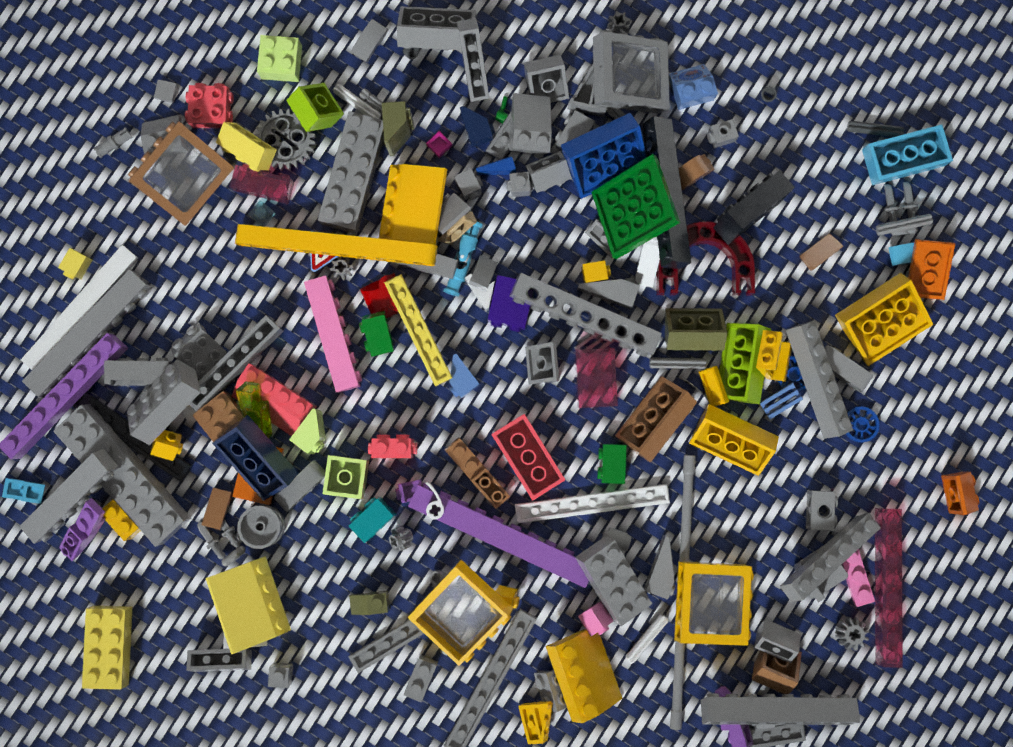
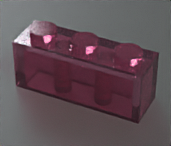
M242 164V166L235 165L230 183V188L233 191L289 204L294 182L287 174L279 173L275 175L271 174L270 170H260V172L250 169L247 164Z

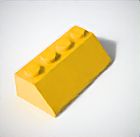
M708 404L699 419L689 444L759 476L776 452L779 436Z

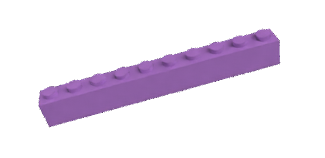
M423 483L422 486L418 484L408 507L427 515V505L431 501L437 500V497L426 483ZM443 491L440 492L439 496L444 506V513L441 518L436 520L586 588L589 580L575 559L576 556H573L575 552L567 548L560 550L556 548L557 544L550 540L543 542L539 540L540 536L530 531L528 534L521 532L522 528L511 523L508 526L503 523L504 519L495 515L491 518L486 515V511L478 507L473 510L468 507L469 503L460 499L456 502L450 499V494ZM432 505V509L430 510V512H434V515H438V511L441 510V508L437 507L436 505Z

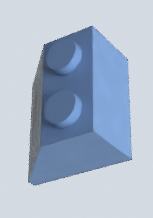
M705 64L669 73V81L678 110L714 101L718 94L713 75Z

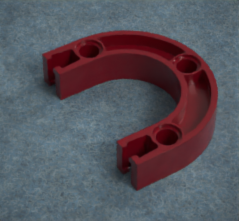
M698 222L687 225L689 248L698 244H708L719 248L728 257L732 268V296L740 295V280L747 281L746 296L753 295L755 293L754 259L745 240L739 236L728 245L714 230L713 227L717 224L715 222ZM701 229L708 230L709 237L702 236ZM659 260L656 272L657 295H664L663 280H671L672 290H670V295L678 294V269L671 268V275H666L662 270L663 267H661ZM740 266L747 269V275H742L739 272Z

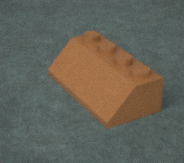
M661 376L615 437L651 463L697 404V401L686 390Z

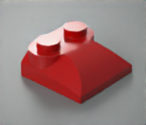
M394 273L385 275L380 280L360 289L371 314L385 311L387 319L399 314L384 283L396 277Z

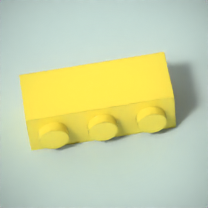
M223 122L216 143L222 146L223 151L235 155L238 161L247 163L250 169L257 172L269 170L277 151L239 124L232 122Z

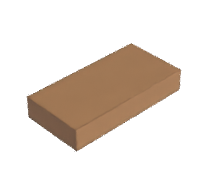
M217 488L212 489L202 526L222 530L232 492Z

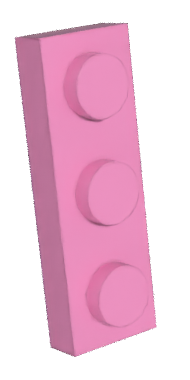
M857 550L842 564L848 573L846 581L855 607L875 602L859 550Z

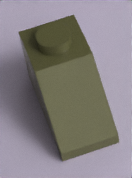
M388 590L349 595L351 615L388 613L390 610Z

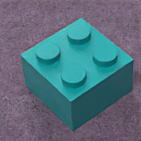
M382 497L372 498L364 505L365 511L357 512L350 519L352 522L349 525L350 529L364 543L369 541L397 514Z

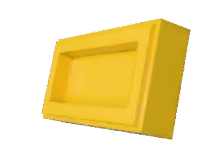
M713 366L699 371L709 404L718 406L728 403L729 399L718 367Z

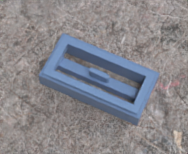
M790 383L760 401V405L768 418L771 419L802 401L803 398L795 385ZM790 389L793 390V392H791L790 394L786 395L785 397L766 407L765 404H767L768 402L772 401L773 399L777 398L778 396L782 395ZM796 395L795 399L791 400L790 402L786 403L785 405L781 406L771 413L769 412L773 408L777 407L778 405L782 404L783 402L787 401L788 399Z

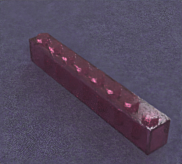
M875 508V521L881 527L875 533V661L881 667L903 668L902 509Z

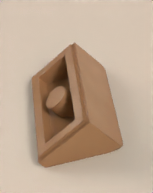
M829 233L799 257L809 270L812 271L844 246Z

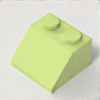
M313 408L289 439L307 454L319 453L325 446L323 442L326 437L322 412Z

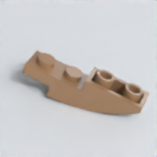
M459 437L444 449L495 509L510 497Z

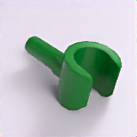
M506 96L503 97L500 110L496 114V120L502 124L508 117V114L504 112L508 100Z

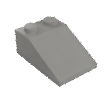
M513 93L508 151L535 154L550 153L552 134L550 97Z

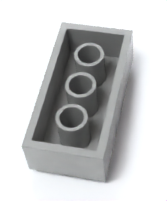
M400 6L397 23V47L462 51L457 21L476 18V10Z
M178 359L173 364H170L160 378H156L152 386L141 394L140 399L128 408L127 415L130 435L150 445L200 394L196 370Z
M606 535L575 557L600 601L614 622L619 626H623L652 605L648 595L614 539Z

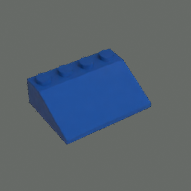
M631 113L561 145L563 156L567 161L580 199L591 195V192L647 158L640 125Z

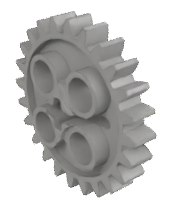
M280 109L278 115L272 111L273 117L271 118L265 115L267 121L260 120L263 126L256 127L260 133L254 135L267 144L270 139H276L275 144L270 145L277 150L272 161L273 169H276L279 165L281 171H283L285 166L291 171V165H294L296 169H298L299 162L305 165L303 159L310 160L308 152L314 153L311 146H316L315 141L312 140L316 138V135L312 133L313 131L306 132L295 113L291 114L290 109H287L286 114ZM282 124H288L285 130H279ZM272 130L277 131L283 138H288L291 144L299 149L295 150L286 141H282L278 135L272 133ZM297 135H303L301 141L296 142L294 138ZM287 149H290V155L284 157L283 152Z

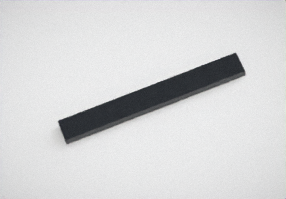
M87 391L73 405L77 409L80 405L91 404L94 410H97L104 418V421L112 427L113 431L124 443L177 480L182 481L192 468V464L177 454L173 461L150 455L153 442L148 445L131 436L128 420Z

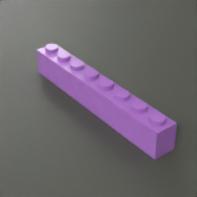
M106 333L0 442V449L10 459H21L104 374V360L116 361L128 347L116 335Z

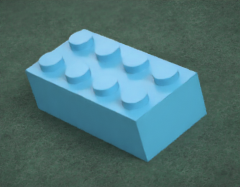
M943 125L870 143L862 149L872 186L944 167L953 161Z

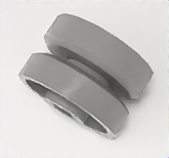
M257 505L247 509L240 516L237 531L245 545L254 549H263L276 544L282 538L285 531V520L277 508L271 505ZM260 524H263L262 529L259 528Z

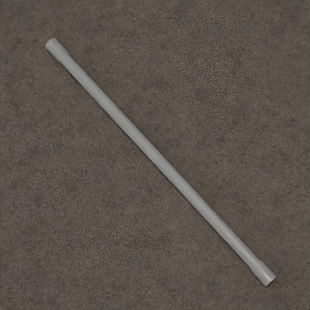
M684 455L683 461L684 480L680 562H689L693 475L695 472V456ZM675 641L673 698L670 729L673 730L682 729L683 715L682 695L685 643Z

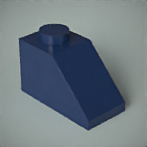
M461 106L460 113L471 148L491 142L495 134L493 124H489L486 117Z

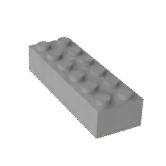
M351 111L348 112L318 217L321 225L358 234L384 142L383 120Z

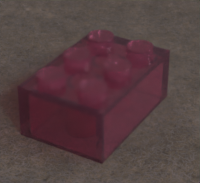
M615 348L575 350L577 408L618 406Z

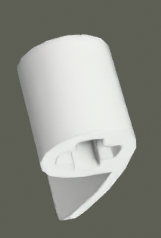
M427 481L425 483L434 492L437 500L431 501L427 505L426 513L431 519H439L444 513V506L438 492ZM432 505H436L437 507L441 508V510L438 511V515H434V512H430V510L432 509Z

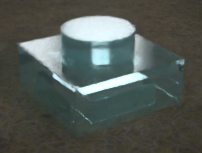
M260 200L248 215L265 227L276 213Z

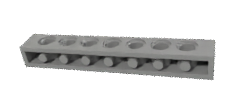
M523 273L517 276L510 293V297L514 298L513 301L518 304L524 305L526 303L531 305V309L537 312H542L543 310L549 313L548 316L553 319H564L566 324L572 327H577L578 325L584 328L583 331L588 334L594 335L597 333L601 335V339L612 342V340L618 342L619 347L627 350L630 348L637 350L636 354L643 357L654 354L662 334ZM529 289H533L536 292L537 296L535 299H531L528 296ZM546 297L553 298L554 305L552 307L546 304ZM565 304L570 305L572 309L570 314L564 312L563 306ZM582 312L588 313L589 320L587 322L582 320ZM600 319L605 320V322H606V328H605V329L600 328V326H599V320H600ZM618 326L624 331L622 337L616 333ZM635 334L641 337L639 344L634 341Z

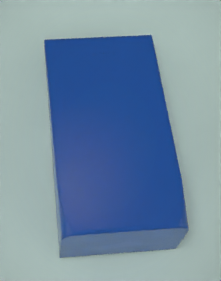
M511 156L476 167L477 175H509L516 173V167Z

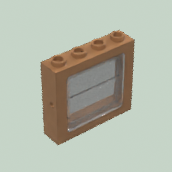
M172 121L165 129L168 133L164 138L159 137L153 144L155 147L151 153L147 151L140 159L142 164L138 168L134 166L128 173V176H130L128 181L186 226L234 167L181 122L177 121L174 123Z

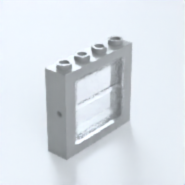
M602 30L593 37L595 105L657 114L670 109L668 42L660 41L659 38L647 39L642 35L629 36L628 33H612L611 30Z

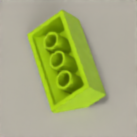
M727 323V338L725 349L722 350L719 373L728 399L742 403L760 404L764 376L756 368L763 330L771 331V328L759 324Z

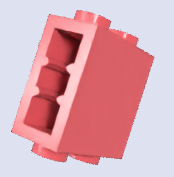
M195 83V85H189L188 92H186L188 110L185 111V120L192 128H221L223 122H233V112L230 111V108L234 102V96L225 84L215 83L214 86H207L204 83Z
M377 435V438H372V443H368V454H371V458H414V454H417V443H414V439L409 438V435H396V438H390V435Z

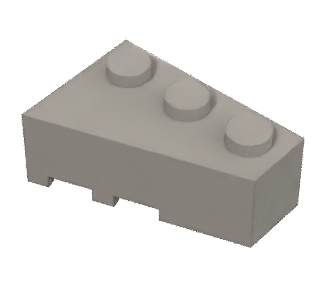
M612 55V81L619 57ZM593 63L575 94L570 99L567 109L604 117L607 107L595 105Z
M119 358L118 361L104 360V384L113 386H152L154 380L158 377L160 378L166 368L174 362L168 361V358H156V361H149V358H137V361H130L128 358Z

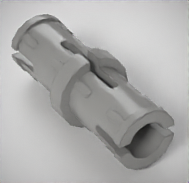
M125 127L115 135L108 136L107 140L93 149L102 158L112 150L119 149L120 145L133 137Z

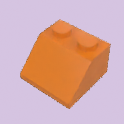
M963 471L941 475L950 514L968 515L979 510V497L974 489L976 482L971 472Z

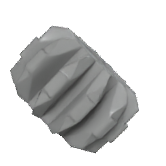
M847 617L846 622L840 620L841 628L835 627L836 630L840 631V633L835 635L837 639H840L839 645H845V649L850 650L853 648L855 651L858 650V645L865 647L863 640H869L865 634L870 632L868 629H865L866 623L860 622L857 617L853 620L851 617ZM850 631H851V632H855V635H854V636H853V635L850 636V635H849Z

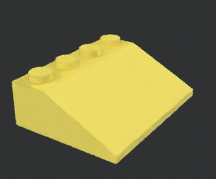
M266 556L205 578L231 654L291 631Z

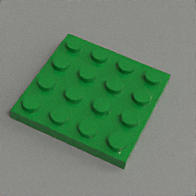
M654 154L591 192L612 257L615 259L622 257L680 223L658 158Z

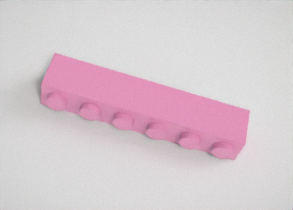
M325 275L305 281V288L336 392L341 393L361 387L359 382L362 381L360 371H356L354 366L357 363L354 352H350L349 349L351 340L349 334H345L343 328L346 327L344 317L340 316L338 311L341 306L338 297L334 298L333 291L335 290L333 280H329Z

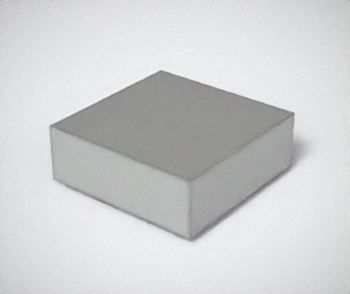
M158 79L154 98L174 103L178 85Z

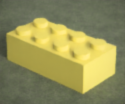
M91 606L86 608L82 689H123L129 685L133 607Z

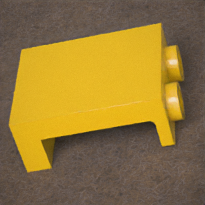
M763 330L756 368L766 379L786 382L792 350L791 344L789 342H782V332Z

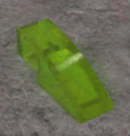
M245 381L236 390L243 417L248 415L269 439L272 435L269 402L261 400L259 383Z

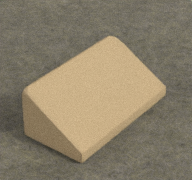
M470 211L465 214L438 240L452 245L477 222L473 212Z

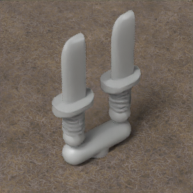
M903 182L906 206H903V209H907L908 218L916 217L914 208H918V204L913 202L911 185L909 182ZM885 184L887 208H884L885 212L888 211L890 222L897 221L896 210H899V206L895 207L892 186ZM918 227L891 234L894 236L913 234L918 231Z
M224 520L222 527L224 533L221 535L223 537L227 535L233 546L238 547L226 557L217 543L220 540L218 538L215 539L208 528L201 525L202 521L197 524L198 530L208 543L207 549L212 548L218 558L223 559V566L230 565L245 553V547L240 546V541L232 532L235 529L234 526L230 527L226 520Z

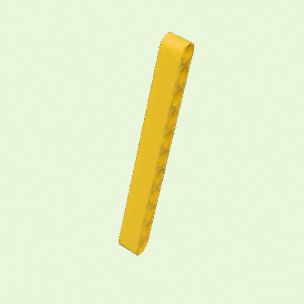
M243 224L237 225L235 238L236 245L424 266H435L438 249L437 245Z

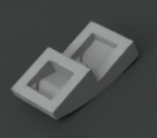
M372 19L359 36L351 53L365 62H369L376 47L380 46L389 29Z
M480 255L469 284L487 291L498 262Z

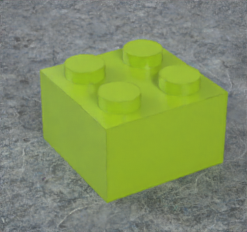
M325 83L299 86L286 100L306 132L331 128L344 115Z

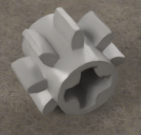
M616 11L614 16H609L608 21L610 23H608L607 29H611L612 33L617 34L624 31L628 32V25L631 19L626 18L625 12L622 14Z
M338 257L336 262L331 261L334 265L329 270L336 272L334 275L335 279L341 276L343 281H345V276H352L350 269H353L354 266L348 265L349 258H346L344 261L341 257ZM343 264L346 268L343 269V272H340L338 269Z
M403 526L391 530L392 535L389 536V542L393 548H398L399 551H402L412 546L410 542L413 541V534L410 529H404Z

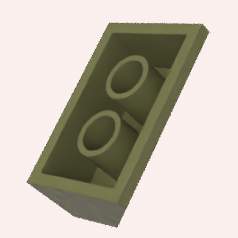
M405 101L382 103L384 142L390 156H394L411 137V130H414L410 107L407 108Z
M665 308V342L667 350L716 351L725 349L727 329L722 309Z

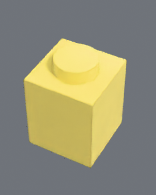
M69 248L58 268L64 271L63 275L72 280L75 277L82 280L93 260Z

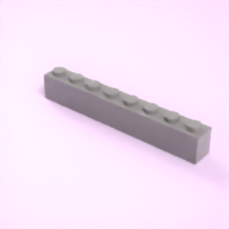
M129 269L22 382L36 396L44 398L106 333H109L113 327L121 324L122 318L136 308L135 304L140 299L142 300L147 297L152 287L135 271Z
M711 693L700 700L702 724L853 725L860 723L857 698H849V695L846 694L837 695V698H831L830 694L819 695V698H813L812 694L800 695L801 698L794 697V694H784L782 697H776L775 694H764L763 697H757V694H745V697H738V694H726V697H719V694Z

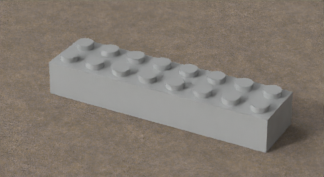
M91 404L80 405L53 431L81 463L96 451L104 449L119 467L113 472L115 475L107 482L104 481L101 486L155 547L168 541L191 519L189 514L127 444L118 437L112 427L104 421V418L97 410H94Z

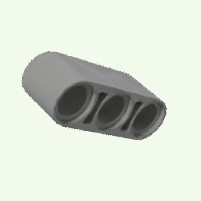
M827 345L825 351L834 376L862 393L873 378V375L835 348Z
M313 460L274 499L286 512L290 511L325 478L326 471L316 460Z

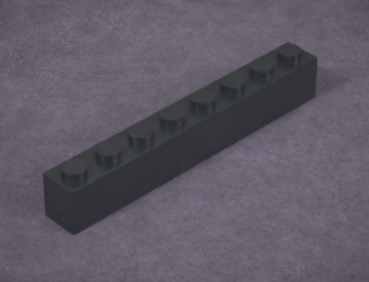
M653 116L642 124L646 156L649 157L652 154L657 156L680 220L679 224L657 236L661 267L681 269L692 262L672 119Z

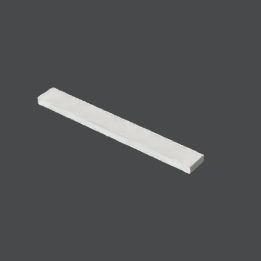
M121 245L24 355L21 361L33 370L117 283L138 257L124 245Z
M667 484L519 503L515 504L518 524L670 503Z

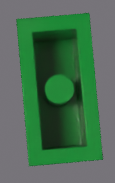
M385 311L362 316V322H359L361 333L366 335L367 340L364 341L366 352L370 351L371 357L393 352L394 345Z
M602 444V448H598V460H601V467L597 468V479H600V483L625 484L627 445Z

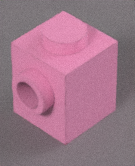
M601 601L578 616L590 636L597 632L599 635L609 630L608 625L614 621Z

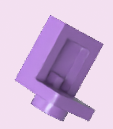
M421 479L398 484V488L395 489L397 500H401L402 503L410 502L418 484L422 486Z

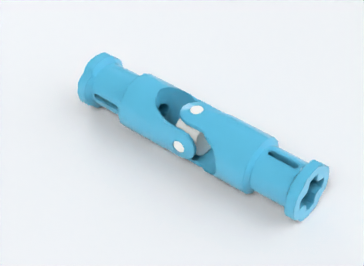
M476 222L462 235L459 243L460 251L456 253L454 259L467 265L463 269L456 268L454 278H449L447 287L444 288L443 292L459 297V289L461 283L465 281L471 263V254L476 248L477 236L480 228H483V224Z

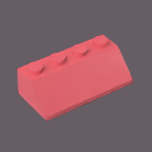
M248 363L238 378L232 394L233 398L291 436L310 411L317 407L250 363Z

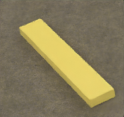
M402 274L384 282L435 387L452 379L451 373Z

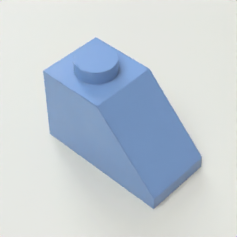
M454 354L451 367L452 379L449 381L452 387L449 389L455 397L460 396L462 399L480 384L459 356Z

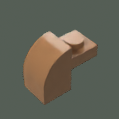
M705 154L694 157L679 168L681 190L690 187L700 178L715 170Z

